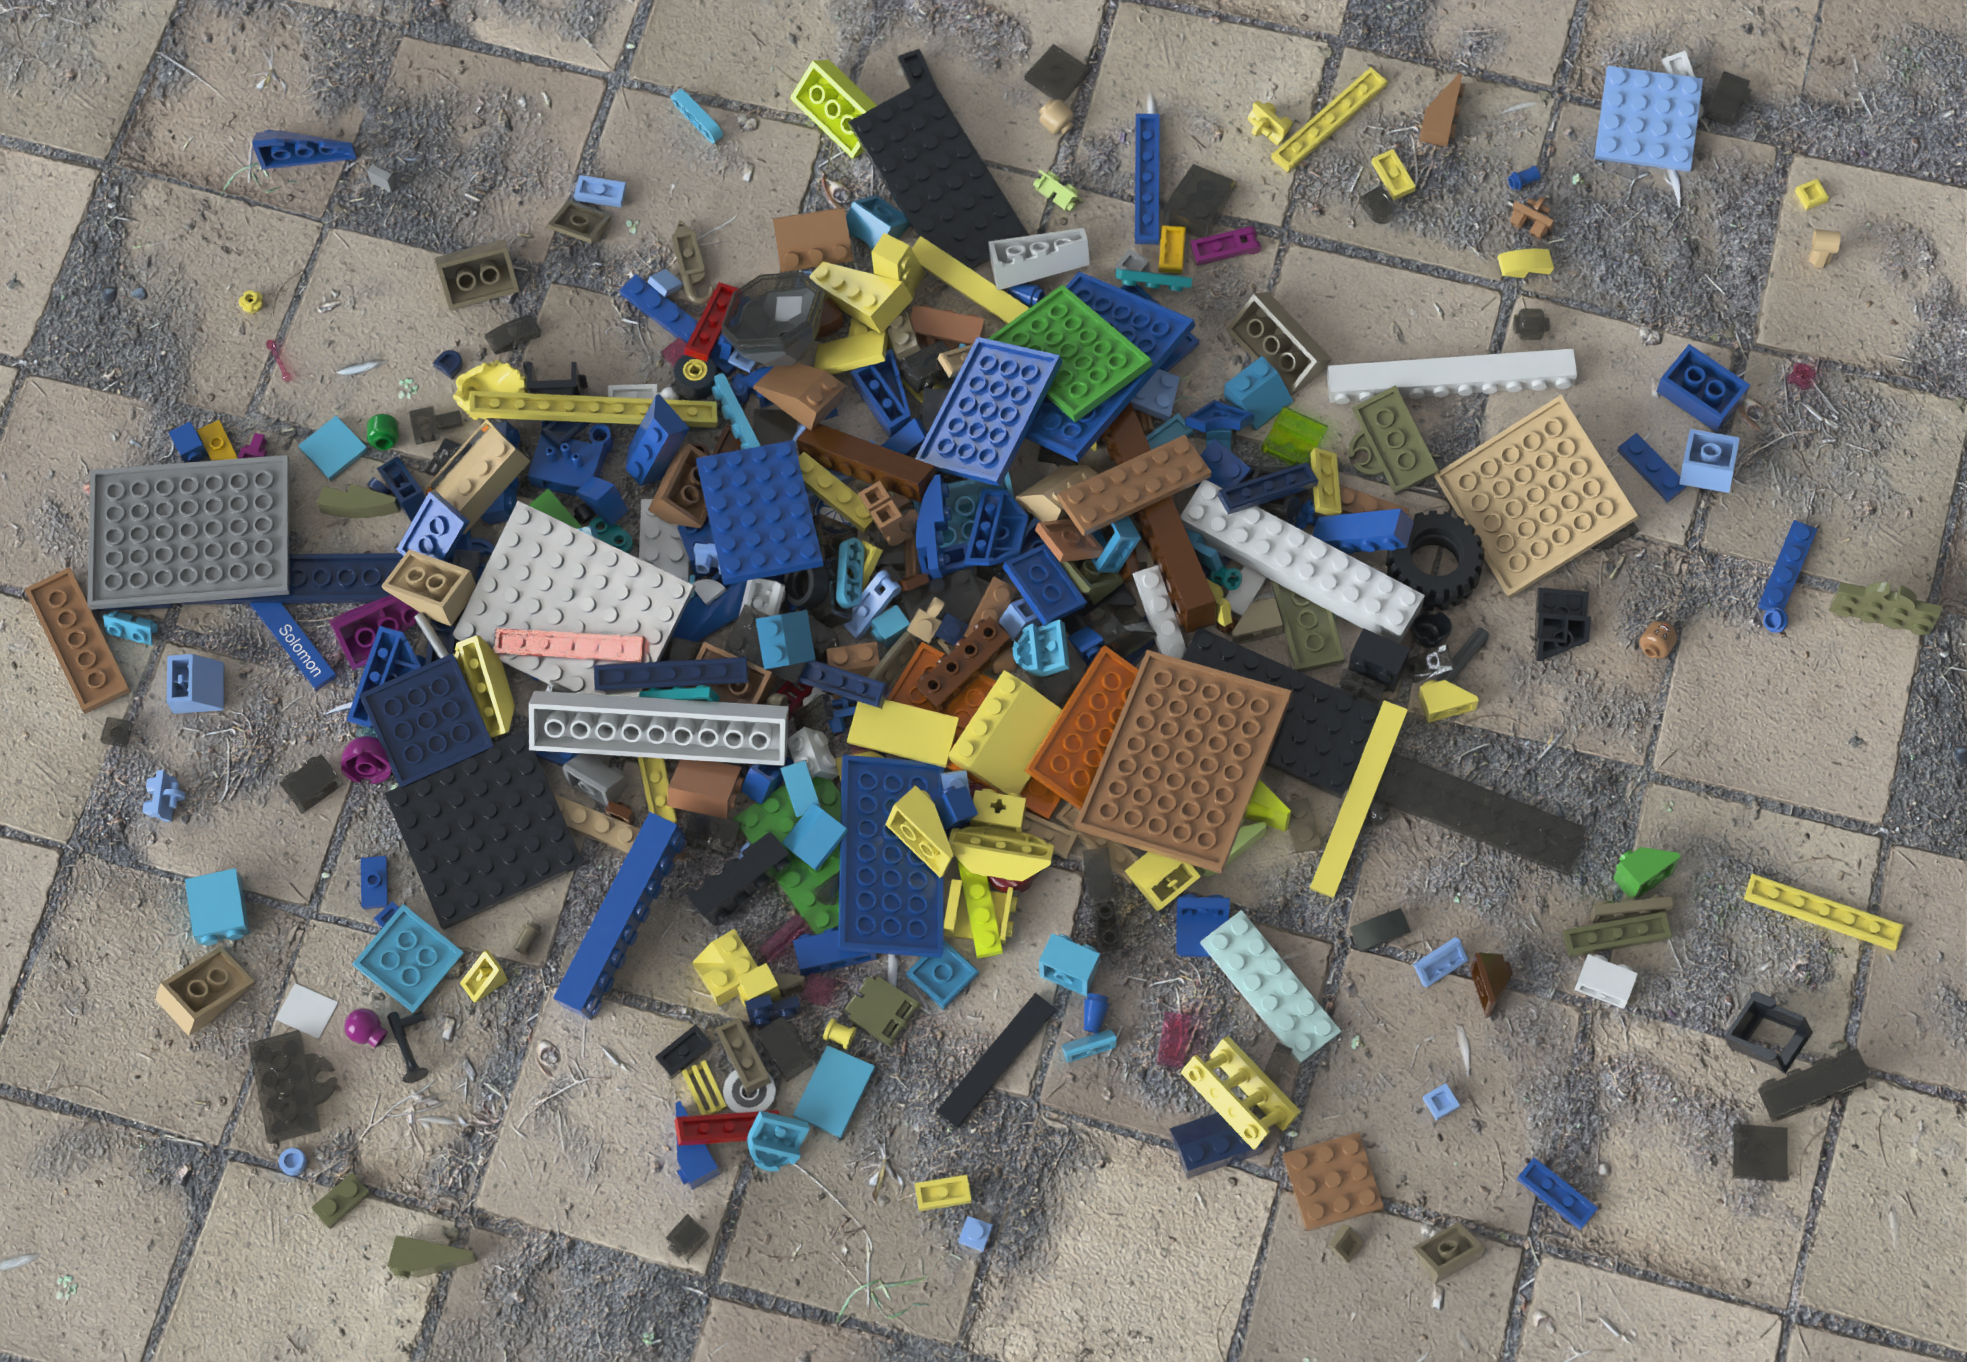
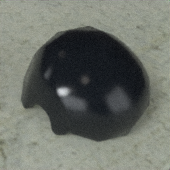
M1426 611L1414 619L1410 630L1417 644L1432 649L1443 645L1447 641L1452 630V624L1444 613L1438 612L1435 615H1430Z

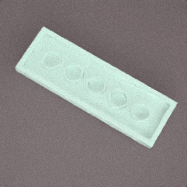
M1242 910L1201 940L1200 944L1299 1065L1341 1033V1030Z

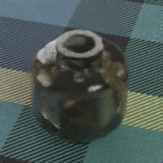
M1523 308L1518 314L1514 315L1513 332L1518 335L1520 340H1541L1544 333L1549 332L1550 319L1545 317L1542 309Z

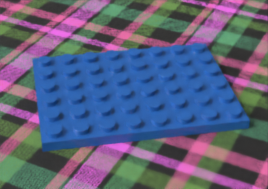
M1080 271L1065 287L1151 359L1153 366L1077 422H1074L1045 396L1025 438L1076 462L1080 461L1196 326L1192 318Z

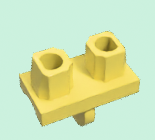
M1258 100L1254 102L1253 110L1247 118L1254 125L1252 134L1256 137L1264 134L1278 146L1282 144L1285 135L1290 131L1293 123L1287 116L1277 117L1275 115L1277 110L1271 102L1263 104Z

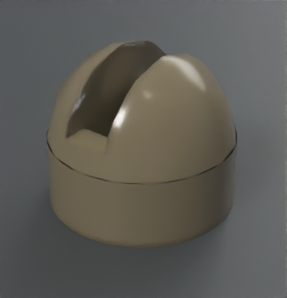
M780 693L772 694L767 700V705L787 706L788 703L787 695Z

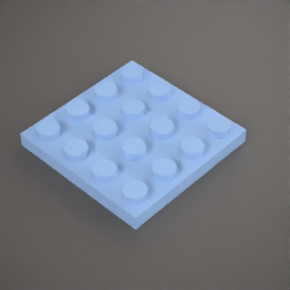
M1607 66L1594 159L1690 172L1703 78Z

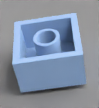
M1690 429L1679 484L1729 493L1740 437Z

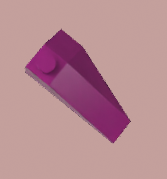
M389 595L351 609L328 621L352 670L366 665L379 626L404 633L410 626L417 623L414 617L420 612L395 596Z

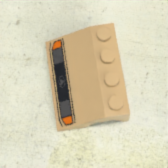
M486 419L423 489V492L427 497L430 491L436 490L470 521L463 533L465 535L527 466L530 460Z

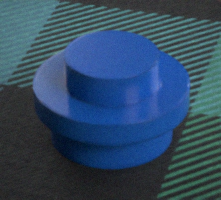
M1771 608L1765 613L1763 618L1765 627L1773 633L1784 631L1789 621L1786 611L1782 608Z

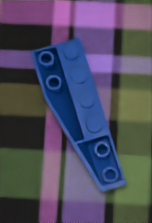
M718 571L711 580L722 584L727 591L708 606L697 594L686 606L670 641L681 651H684L738 619L747 581L724 585L722 575ZM785 574L764 578L776 580L784 584Z

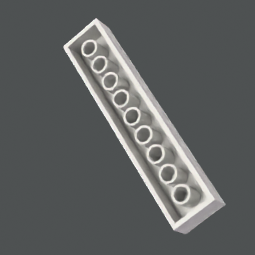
M1207 480L1201 482L1180 515L1184 528L1202 535L1206 546L1216 549L1221 554L1362 629L1365 628L1394 642L1401 643L1421 610L1425 595L1257 506L1228 515L1217 496L1218 491L1222 488Z
M534 691L529 702V750L784 766L788 753L789 706Z

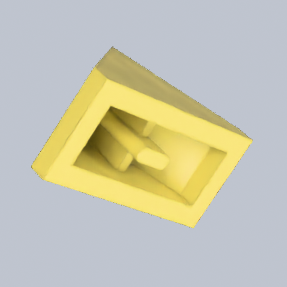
M485 950L460 984L472 1001L476 1003L503 985L508 979L490 951Z

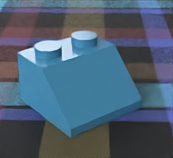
M878 195L853 201L846 215L849 234L865 241L872 250L883 233L899 239L910 227L903 213Z
M1263 356L1225 383L1224 398L1233 407L1254 414V422L1250 426L1255 431L1293 403V399L1279 373Z
M807 610L756 619L764 669L816 660Z

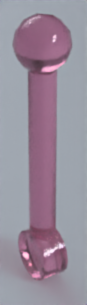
M268 340L266 347L272 351L282 372V379L286 382L290 381L291 374L286 371L277 353L275 341Z

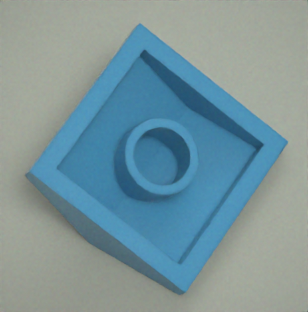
M813 802L783 840L782 844L817 871L849 830Z

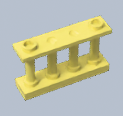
M1229 1036L1223 1038L1211 1053L1212 1059L1204 1062L1196 1054L1181 1072L1253 1149H1256L1269 1134L1268 1127L1275 1124L1283 1132L1301 1113L1292 1101ZM1220 1066L1230 1078L1222 1081L1212 1070ZM1239 1086L1248 1097L1241 1101L1231 1089ZM1257 1105L1267 1116L1259 1120L1249 1109Z

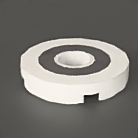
M733 1071L726 1079L723 1089L725 1103L731 1112L769 1111L776 1097L775 1083L770 1074L768 1073L771 1083L758 1088L757 1094L753 1098H746L742 1094L744 1087L736 1071Z

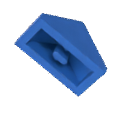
M592 476L575 492L610 528L628 512V508L616 486L595 476Z

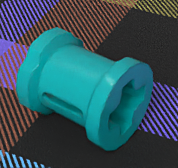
M1222 565L1218 572L1210 571L1209 580L1220 587L1224 586L1227 590H1236L1242 582V574L1236 568L1227 569L1225 565Z

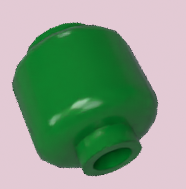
M377 414L368 420L367 441L371 446L378 450H388L399 441V424L396 418L388 414Z

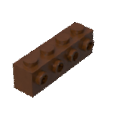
M990 616L986 620H980L968 637L961 638L949 655H943L931 672L927 671L919 678L916 685L917 689L940 713L1014 644L1011 637Z

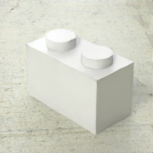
M1588 954L1574 990L1624 1009L1638 973L1633 972V969L1627 965H1615L1608 962L1603 956H1591Z

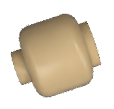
M1051 99L1039 111L1041 114L1039 117L1040 123L1052 135L1059 132L1064 135L1074 125L1071 122L1074 113L1062 100L1054 101Z

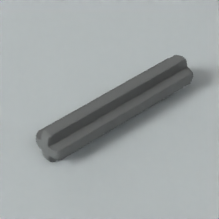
M1482 627L1477 628L1436 678L1437 682L1446 680L1452 683L1488 639L1489 633Z

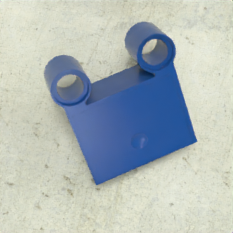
M542 420V428L547 426L551 421ZM596 424L589 430L591 443L571 439L569 442L563 443L560 449L556 448L541 435L527 475L530 485L577 496L575 492L592 476L600 477L606 455L613 448L610 429L604 424ZM599 437H606L603 441H596Z

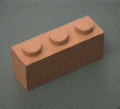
M913 305L910 315L918 342L922 345L954 350L959 348V343L966 346L972 345L977 337L983 338L985 320L977 315H962L952 310H937L928 305Z

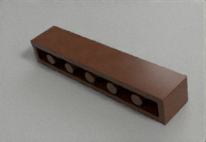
M818 424L811 431L807 428L796 439L799 455L805 452L821 466L866 483L875 484L880 481L885 490L918 502H922L929 484L936 475L934 465L822 424Z

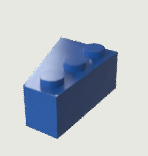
M893 348L886 351L884 362L857 368L851 372L853 387L889 438L911 421V414Z

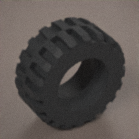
M1429 510L1428 515H1424L1423 512L1417 513L1414 516V524L1407 548L1388 550L1386 559L1387 576L1425 595L1423 606H1426V610L1433 611L1434 607L1446 610L1449 608V604L1456 607L1462 603L1463 598L1468 599L1472 595L1473 589L1477 588L1485 556L1484 548L1481 547L1482 540L1479 535L1474 536L1475 528L1471 524L1466 526L1464 524L1465 519L1460 516L1453 518L1451 513L1444 511V514H1437V510ZM1423 546H1441L1449 550L1456 557L1458 568L1447 575L1432 576L1418 569L1413 563L1411 556L1417 549Z

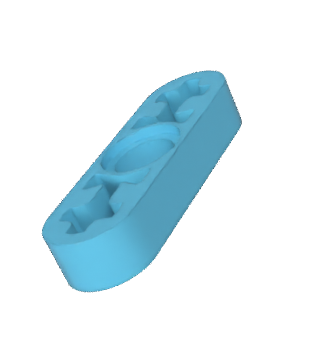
M679 89L671 95V100L676 108L711 143L714 144L723 137V132L717 123L683 89Z
M857 538L843 541L839 546L836 600L844 609L854 607L861 602L864 546ZM848 567L853 572V579H851L847 574Z

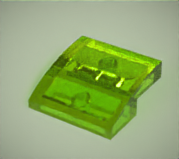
M1284 406L1275 419L1271 431L1262 443L1261 451L1292 465L1297 460L1298 465L1305 462L1309 464L1311 461L1310 453L1314 448L1319 447L1328 426Z

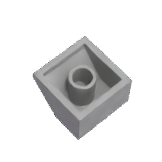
M581 753L562 767L570 787L604 807H607L609 801L616 803L628 786L625 774L620 769L605 766L604 762L593 754L588 756L585 753Z

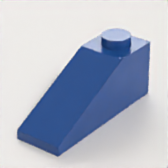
M681 1101L675 1103L676 1117L689 1116ZM677 1140V1162L680 1169L676 1172L683 1185L689 1183L693 1190L720 1175L719 1169L705 1144L679 1146Z

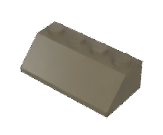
M1269 292L1254 293L1226 328L1255 361L1263 356L1279 373L1290 396L1317 378L1332 360Z

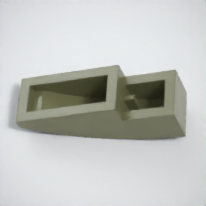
M350 484L347 492L324 486L317 500L321 513L345 518L386 516L399 512L401 508L396 497Z

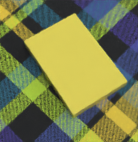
M887 328L882 334L873 330L819 344L817 346L814 368L827 371L833 375L884 362L889 337Z

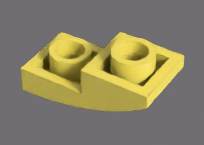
M1522 249L1498 255L1503 276L1525 278L1528 272L1551 274L1554 269L1549 249Z
M1207 579L1216 600V621L1225 627L1232 623L1231 605L1226 598H1223L1221 587Z

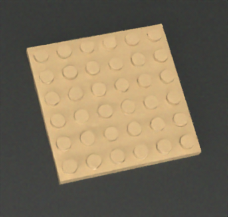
M1559 395L1439 471L1440 473L1434 475L1457 515L1465 519L1464 524L1466 526L1471 524L1475 528L1474 536H1480L1482 540L1481 547L1484 548V559L1509 599L1639 519V516L1562 395Z

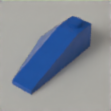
M266 130L256 133L252 140V146L262 170L357 159L353 144L350 142L281 130Z

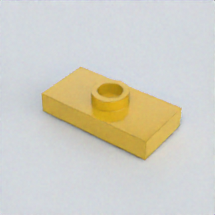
M1162 225L1158 272L1183 274L1186 227Z
M220 420L197 430L211 461L238 458Z

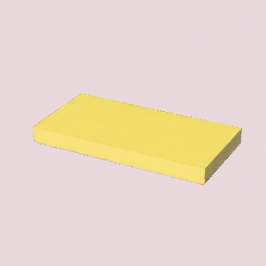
M886 699L882 709L858 701L847 743L946 768L949 759L948 754L952 748L959 718Z

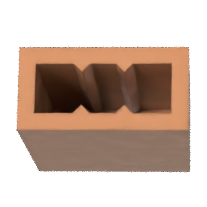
M680 759L668 786L667 806L727 819L730 810H735L737 793H742L741 788L745 779L741 778V767L715 761Z

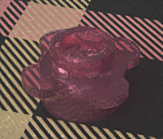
M1796 363L1793 366L1792 373L1788 374L1787 381L1790 384L1798 385L1802 390H1807L1810 387L1811 379L1816 377V372L1806 364Z

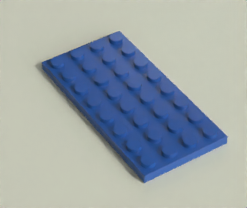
M843 755L840 824L849 831L840 841L838 950L942 957L944 875L940 878L885 824L894 804L915 785L920 790L926 791L931 799L941 796V791L943 790L941 773H944V767L913 760Z

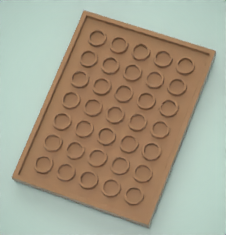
M1147 650L1077 818L1075 829L1223 874L1292 698V691Z

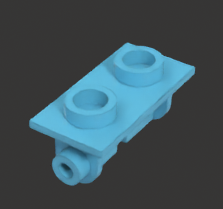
M119 611L110 612L108 615L104 614L105 634L153 645L152 633H156L158 630V624L154 620L138 617L135 622H132L134 619L133 615Z

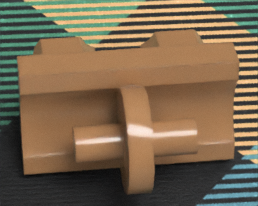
M1541 196L1538 201L1529 198L1527 205L1534 209L1517 201L1514 202L1512 206L1513 213L1510 219V224L1514 227L1522 229L1528 219L1534 222L1529 233L1541 240L1548 230L1552 231L1555 226L1553 219L1540 213L1543 212L1548 215L1551 211V208L1544 205L1545 197Z

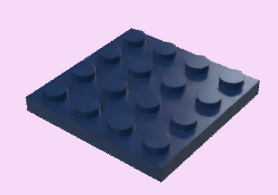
M454 653L359 694L379 742L386 751L388 762L400 788L494 747Z

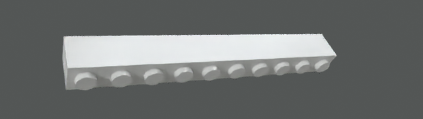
M1574 349L1331 365L1328 366L1327 385L1329 403L1347 404L1352 401L1364 402L1395 385L1402 398L1420 399L1424 396L1442 398L1453 394L1468 396L1472 393L1481 392L1493 394L1497 391L1514 393L1524 389L1541 391L1553 387L1566 389L1574 386L1577 371Z

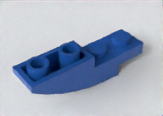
M940 475L934 476L926 490L919 510L916 529V548L921 557H927L928 570L933 579L943 578L942 569L946 568L944 553L940 551V545H944L942 531L949 530L948 521L952 520L950 506H946V498L950 497L948 483H944Z

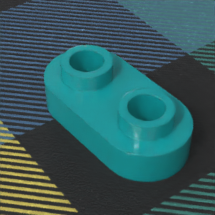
M596 517L590 522L589 526L597 529L599 540L628 554L632 551L633 541L630 534L617 524L610 528L600 517ZM600 525L605 526L603 530L597 529V527ZM617 540H624L622 544H616Z

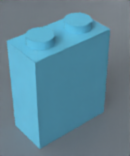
M236 868L185 879L193 937L199 945L210 946L216 944L219 940H237L242 938L243 935L250 934L242 879Z

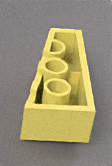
M883 233L872 250L874 275L902 281L912 298H914L915 290L926 273L910 245Z
M822 262L807 278L810 285L824 296V300L830 298L838 309L880 334L913 300L902 281L827 262Z

